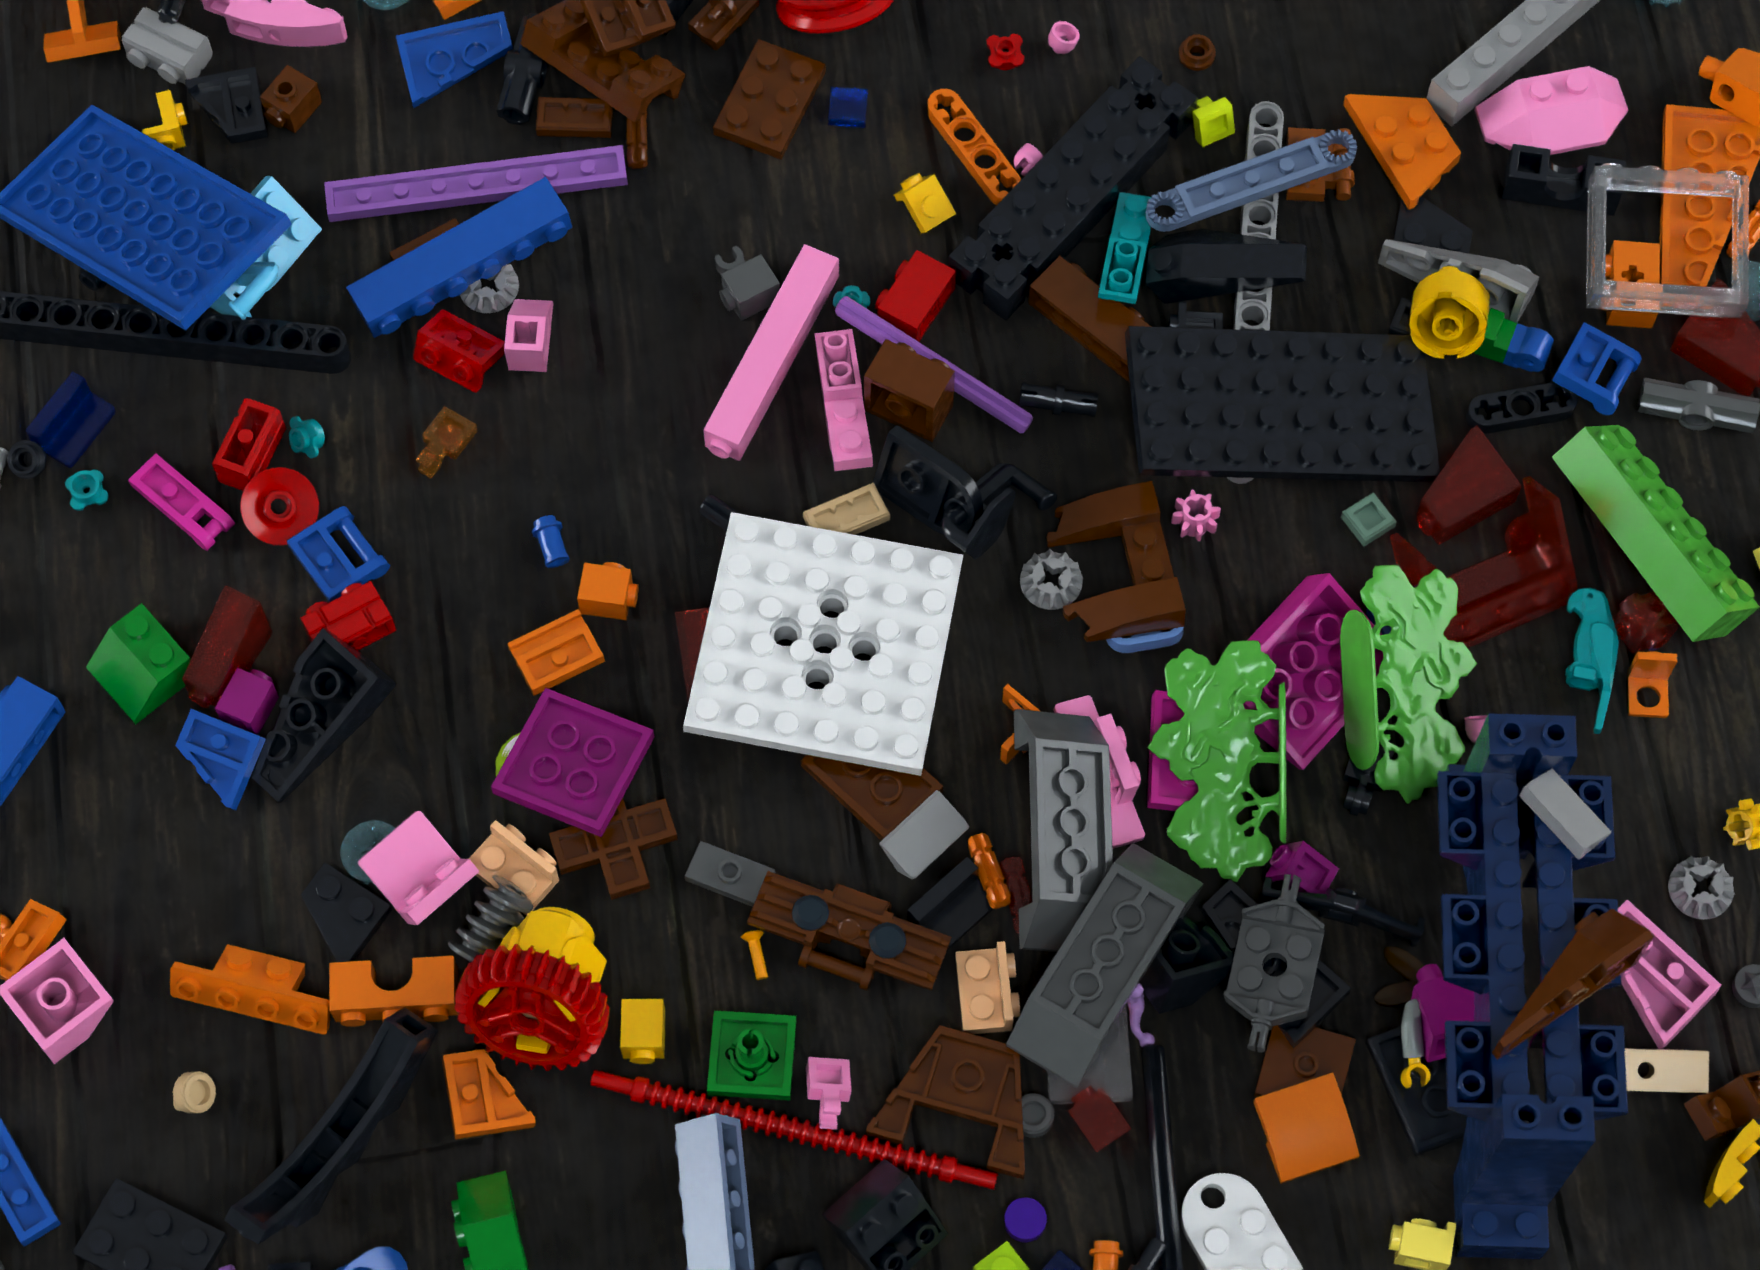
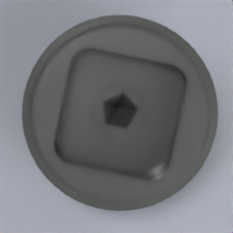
M1756 964L1747 965L1740 969L1732 981L1734 997L1739 1003L1749 1008L1760 1007V965Z

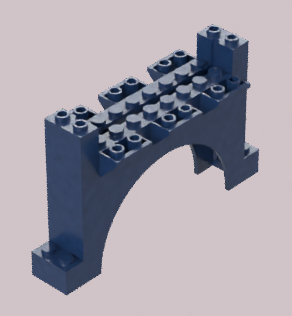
M1488 713L1466 765L1448 764L1446 771H1438L1440 856L1463 865L1468 895H1441L1443 980L1474 992V1021H1445L1447 1109L1467 1116L1463 1146L1457 1167L1453 1173L1456 1257L1541 1259L1549 1249L1548 1205L1595 1142L1594 1121L1622 1116L1628 1113L1624 1026L1579 1025L1578 1005L1534 1034L1529 1042V1048H1543L1545 1103L1539 1099V1095H1529L1528 1039L1498 1060L1492 1054L1498 1041L1527 1001L1524 987L1525 954L1523 951V911L1521 909L1520 885L1522 872L1519 859H1525L1528 853H1531L1535 859L1522 883V887L1537 888L1540 983L1577 933L1574 927L1582 919L1593 912H1596L1600 917L1611 908L1618 911L1617 899L1573 898L1572 871L1614 861L1615 859L1611 776L1568 775L1577 758L1575 716ZM1550 769H1553L1612 832L1580 860L1574 856L1520 797L1525 785ZM1621 975L1600 990L1620 986L1622 983ZM1521 1120H1527L1530 1123H1524Z

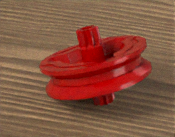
M777 0L776 10L780 21L793 30L805 33H832L851 29L871 21L882 14L894 0Z

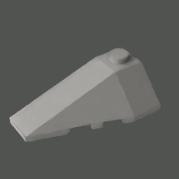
M1389 239L1385 240L1378 264L1417 283H1420L1428 275L1438 272L1442 267L1454 266L1459 271L1472 275L1483 284L1490 295L1489 312L1491 308L1505 313V319L1518 323L1530 302L1540 278L1527 267L1519 264L1514 265L1506 260Z

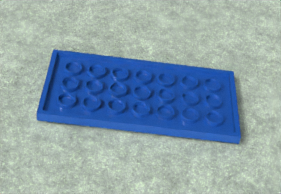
M91 105L0 192V219L184 330H187L292 225L287 214L94 105Z

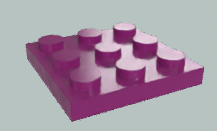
M545 688L491 786L492 793L602 837L655 737L654 731L643 725Z

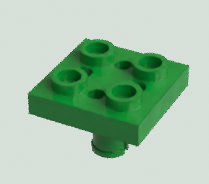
M714 1010L707 1095L791 1101L797 1017L793 1015ZM727 1052L730 1057V1060L726 1058ZM769 1054L772 1060H775L776 1054L779 1056V1059L774 1063L768 1061ZM752 1072H754L756 1074V1079L754 1081H747L745 1079V1076H747L748 1078H753Z

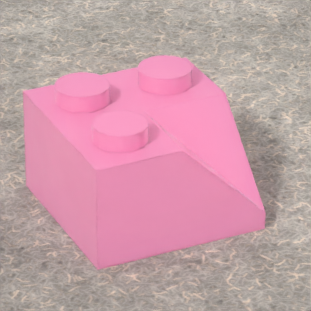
M65 938L61 939L0 985L1 997L54 1064L90 1037L114 1002Z

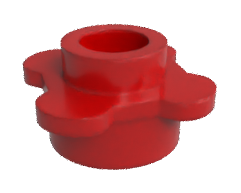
M1011 34L1009 37L990 36L986 42L991 52L988 58L989 65L1000 70H1011L1021 66L1025 60V56L1021 53L1020 46L1023 44L1022 37L1018 34ZM1008 49L1009 52H1002V50Z

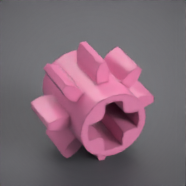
M1191 490L1190 496L1185 500L1177 497L1175 502L1177 511L1172 513L1171 524H1180V537L1183 538L1188 535L1196 537L1197 541H1201V537L1206 531L1210 533L1216 532L1217 523L1215 519L1219 518L1221 508L1212 507L1210 502L1212 495L1210 493L1204 496L1196 494L1194 490Z

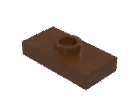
M538 97L537 136L611 138L613 107L603 100L595 98Z

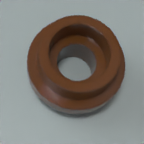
M1191 35L1180 45L1179 59L1188 69L1195 71L1204 70L1210 67L1215 60V47L1211 40L1204 35ZM1197 52L1202 54V56H1194L1192 53Z

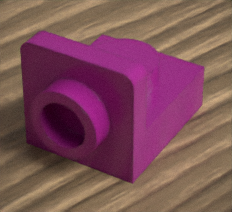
M1299 841L1281 845L1274 851L1269 861L1271 867L1266 877L1272 878V882L1284 881V875L1290 874L1292 880L1290 886H1292L1295 875L1301 878L1298 892L1325 894L1339 868L1306 842Z

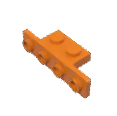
M227 944L213 971L180 962H174L170 968V995L172 997L323 1035L327 1034L330 1028L329 1000L297 992L305 977V963Z

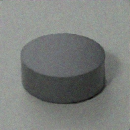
M1040 1094L1022 1096L1023 1135L1031 1138L1043 1136L1051 1129L1054 1121V1109L1051 1102Z

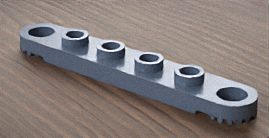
M1340 129L1337 131L1330 130V133L1327 132L1316 138L1311 137L1176 185L1173 189L1152 195L1146 207V220L1152 228L1158 231H1172L1345 169L1355 159L1357 152L1356 139L1354 140L1352 134L1349 135L1347 131L1341 132ZM1331 144H1341L1347 149L1348 153H1345V156L1341 155L1339 157L1337 155L1334 157V154L1331 155V152L1328 151V146ZM1167 205L1174 209L1175 215H1172V218L1168 217L1166 219L1164 217L1161 219V216L1158 217V214L1155 213V209L1158 206Z

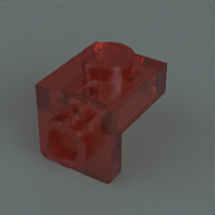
M1089 1085L1070 1098L1075 1106L1070 1108L1068 1112L1096 1152L1131 1129L1103 1087L1095 1091L1092 1085Z

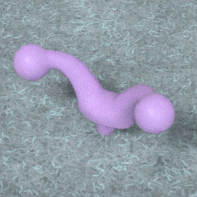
M1139 983L1127 1004L1129 1007L1130 1028L1139 1040L1140 1046L1145 1047L1154 1045L1155 1038L1151 1033H1143L1140 1028L1145 1001L1143 999L1144 988Z

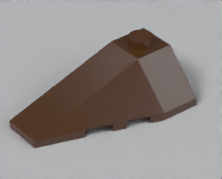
M1612 908L1600 917L1596 912H1593L1582 919L1574 927L1577 933L1498 1041L1492 1052L1497 1060L1636 965L1654 938L1650 930Z

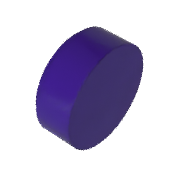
M1019 1198L1013 1201L1007 1207L1004 1217V1226L1007 1233L1016 1241L1025 1243L1038 1239L1043 1234L1047 1222L1044 1207L1032 1198Z

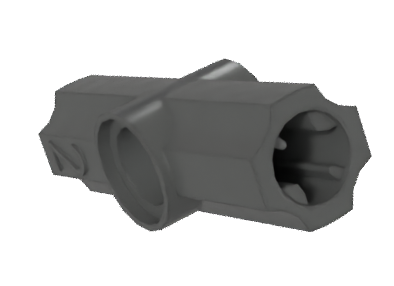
M1644 377L1637 408L1640 413L1678 419L1681 426L1691 430L1701 431L1715 426L1753 433L1759 416L1760 402L1758 398L1720 392L1716 385L1707 381L1693 380L1682 385Z

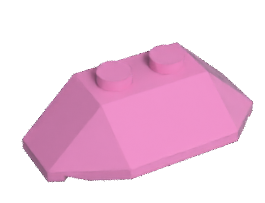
M1586 66L1516 80L1478 104L1474 111L1485 142L1493 145L1497 143L1508 150L1512 149L1513 144L1551 149L1550 155L1605 145L1621 120L1626 116L1628 107L1617 78Z

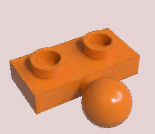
M32 899L28 901L13 924L7 916L0 914V979L7 981L43 954L67 919L59 912Z

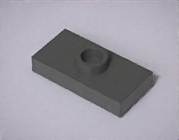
M700 841L685 874V881L753 907L767 871L775 874L776 872L771 867Z

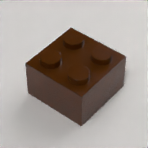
M885 339L864 375V409L896 426L899 425L903 429L933 442L953 407L955 371L942 360L936 358L930 360L917 354L912 347L905 343H894Z

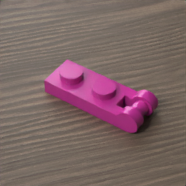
M157 453L128 479L130 485L192 537L205 551H208L216 543L214 538L222 531L227 532L235 525L233 519L222 508ZM206 514L211 520L202 528L197 521Z

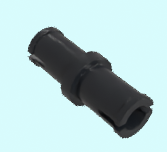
M1022 382L1019 407L1025 406L1052 410L1054 415L1066 412L1095 418L1098 393L1064 389L1065 385L1057 384L1056 388Z

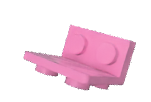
M415 811L357 862L359 867L407 924L419 925L480 872L470 859H460L421 811Z

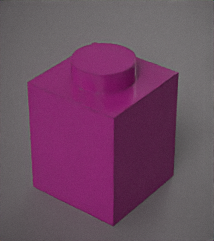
M237 667L215 710L221 721L259 735L279 696L273 680L268 675L252 669L249 673Z

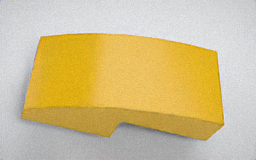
M1754 1119L1737 1135L1717 1162L1706 1188L1704 1203L1709 1208L1719 1199L1727 1204L1744 1188L1739 1182L1748 1172L1743 1164L1760 1149V1146L1756 1143L1760 1138V1125Z

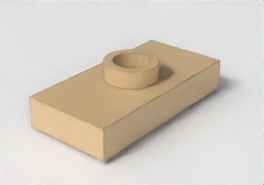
M873 482L804 511L803 519L806 525L810 527L856 535L889 521L890 513Z

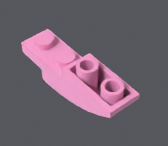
M202 0L205 10L225 17L230 34L249 40L281 46L313 47L344 43L348 37L343 17L330 8L322 9L305 0H272L271 3L267 0Z
M853 330L814 333L834 471L873 467Z

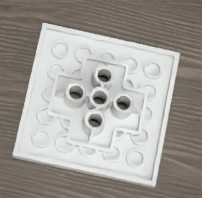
M731 512L684 720L683 732L921 776L963 555ZM828 611L837 612L839 616L836 618H829L827 616H824L823 614ZM788 639L793 643L791 646H782L776 642ZM827 646L832 651L831 653H820L815 649ZM865 653L872 658L868 661H861L854 656ZM812 682H821L825 686L823 689H813L807 685Z

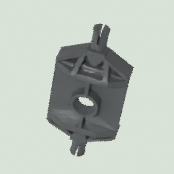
M1284 875L1281 895L1278 899L1242 909V922L1227 991L1224 992V999L1231 1007L1251 1021L1252 1030L1247 1048L1255 1051L1258 1036H1260L1257 1049L1258 1052H1265L1268 1032L1272 1030L1273 1026L1306 1018L1308 1014L1325 926L1296 901L1301 878L1295 875L1291 890V875ZM1271 958H1280L1286 963L1287 969L1280 976H1270L1263 970L1265 962Z

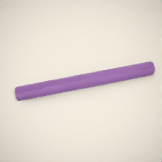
M844 296L837 304L835 313L838 317L880 344H883L885 339L894 343H905L912 347L917 354L930 360L936 358L948 364L955 371V392L1017 432L1024 433L1033 421L1032 414L853 299Z

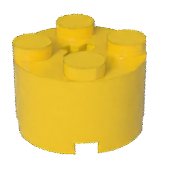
M1454 266L1442 267L1438 272L1428 275L1420 281L1413 293L1409 318L1412 341L1422 352L1434 358L1444 359V355H1457V358H1462L1472 354L1481 346L1485 338L1490 305L1489 292L1478 279L1468 273L1459 271Z

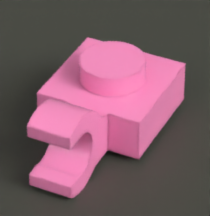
M808 1057L806 1065L807 1097L810 1100H820V1129L837 1130V1115L841 1114V1102H849L852 1091L849 1060Z

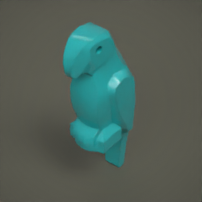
M1582 588L1572 593L1567 603V611L1569 613L1575 612L1580 617L1581 622L1574 639V662L1566 668L1565 676L1569 687L1587 691L1598 688L1600 697L1593 732L1600 734L1611 695L1619 640L1608 599L1604 592L1593 588Z

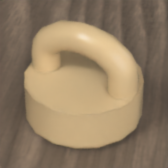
M201 1071L186 1072L179 1076L173 1088L174 1108L177 1111L188 1114L203 1113L210 1109L216 1096L215 1084L212 1078Z

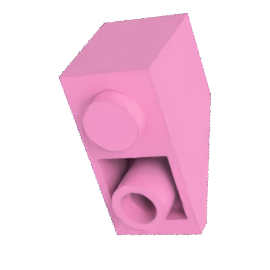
M514 300L507 316L504 345L508 370L547 372L553 301Z

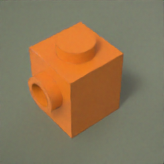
M606 562L603 565L584 563L577 597L580 613L627 620L629 607H636L639 585L633 584L631 569H627L623 565L614 562Z

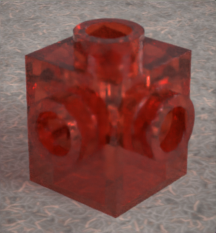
M1654 591L1641 596L1639 593H1634L1625 598L1619 604L1620 610L1613 619L1618 637L1625 643L1632 654L1647 648L1649 651L1661 648L1680 626Z

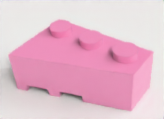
M1626 900L1618 908V912L1649 929L1654 938L1638 963L1621 974V984L1657 1048L1664 1049L1717 994L1721 984L1629 900Z

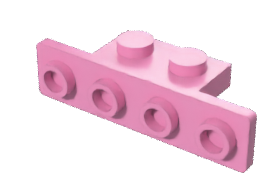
M1089 695L1057 703L1053 709L1054 713L1089 716L1109 745L1112 849L1142 841L1145 837V832L1132 801L1141 784V775L1137 764L1134 761L1130 762L1125 750L1127 748V740L1122 727L1116 726L1112 714L1099 717L1092 697Z

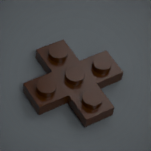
M622 798L602 837L574 826L549 833L561 875L600 863L611 900L649 889L650 884L640 851L678 840L665 798L627 810Z

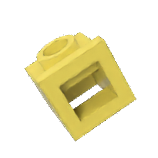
M1419 1218L1412 1219L1411 1223L1404 1221L1402 1226L1393 1224L1389 1250L1396 1251L1394 1264L1422 1270H1447L1451 1263L1456 1223L1448 1222L1444 1229L1436 1228L1437 1224L1433 1221Z

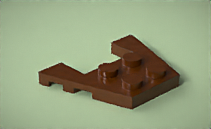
M939 1025L909 1067V1071L897 1088L893 1089L882 1109L868 1124L866 1129L867 1136L903 1145L914 1107L919 1105L997 1127L987 1169L1024 1179L1025 1158L1020 1054L1006 1047V1043Z

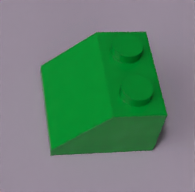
M142 603L108 629L86 666L87 670L135 725L199 676L190 657Z

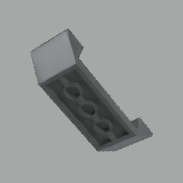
M1016 709L1014 710V748L1019 751H1029L1033 902L1019 908L1020 949L1058 952L1113 865L1109 745L1089 716Z
M1132 843L1113 863L1029 996L1006 1043V1047L1078 1089L1098 1057L1101 1043L1179 918H1184L1204 883Z

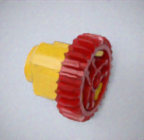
M543 907L530 911L518 927L513 926L508 931L496 952L492 949H486L483 955H476L474 960L468 963L456 990L454 1009L459 1013L458 1021L465 1024L464 1032L466 1034H475V1044L485 1043L487 1053L496 1051L500 1054L501 1060L508 1057L515 1060L516 1066L523 1062L529 1064L531 1070H533L536 1065H542L546 1071H549L553 1065L560 1070H564L568 1064L572 1067H577L580 1061H588L590 1056L597 1052L608 1027L610 1007L606 1003L608 996L600 992V981L607 960L594 945L595 935L590 924L580 915L564 908Z

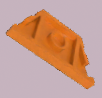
M1358 94L1345 96L1343 106L1408 210L1413 209L1418 204L1419 198L1428 189L1432 190L1440 182L1441 176L1444 173H1448L1459 162L1461 151L1427 98Z

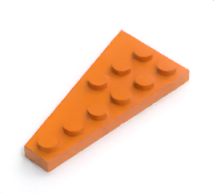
M1666 104L1663 111L1659 243L1660 308L1685 311L1697 310L1760 159V126H1754L1723 109Z

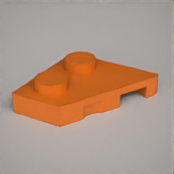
M485 1049L443 1055L442 1064L455 1139L535 1127V1116L531 1111L528 1112L514 1094V1088L496 1070V1064Z

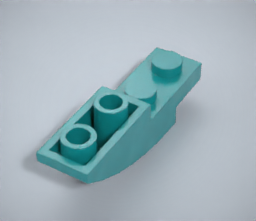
M1119 192L1098 298L1136 304L1151 226L1146 220V207L1148 200L1152 197Z

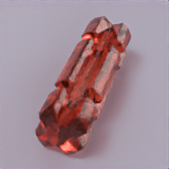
M1008 857L1001 861L999 866L1004 879H1007L1005 884H1007L1011 895L1009 908L1011 915H1016L1013 923L1015 931L1019 935V908L1033 901L1027 877H1022V874L1025 873L1022 859L1020 857Z

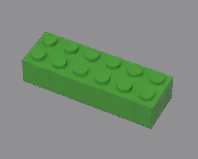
M1620 425L1584 427L1552 456L1553 460L1692 642L1727 636L1760 608L1753 598L1755 595L1752 588L1744 580L1738 579L1729 567L1731 563L1728 557L1720 549L1714 548L1706 538L1707 532L1704 526L1694 517H1690L1682 507L1683 500L1673 488L1666 486L1658 476L1660 471L1657 465L1651 459L1641 454L1635 446V437L1628 429Z

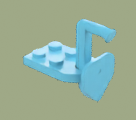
M265 176L250 194L287 214L292 225L210 306L220 314L239 316L242 320H245L246 317H252L249 311L265 292L269 291L281 279L322 230L272 176Z

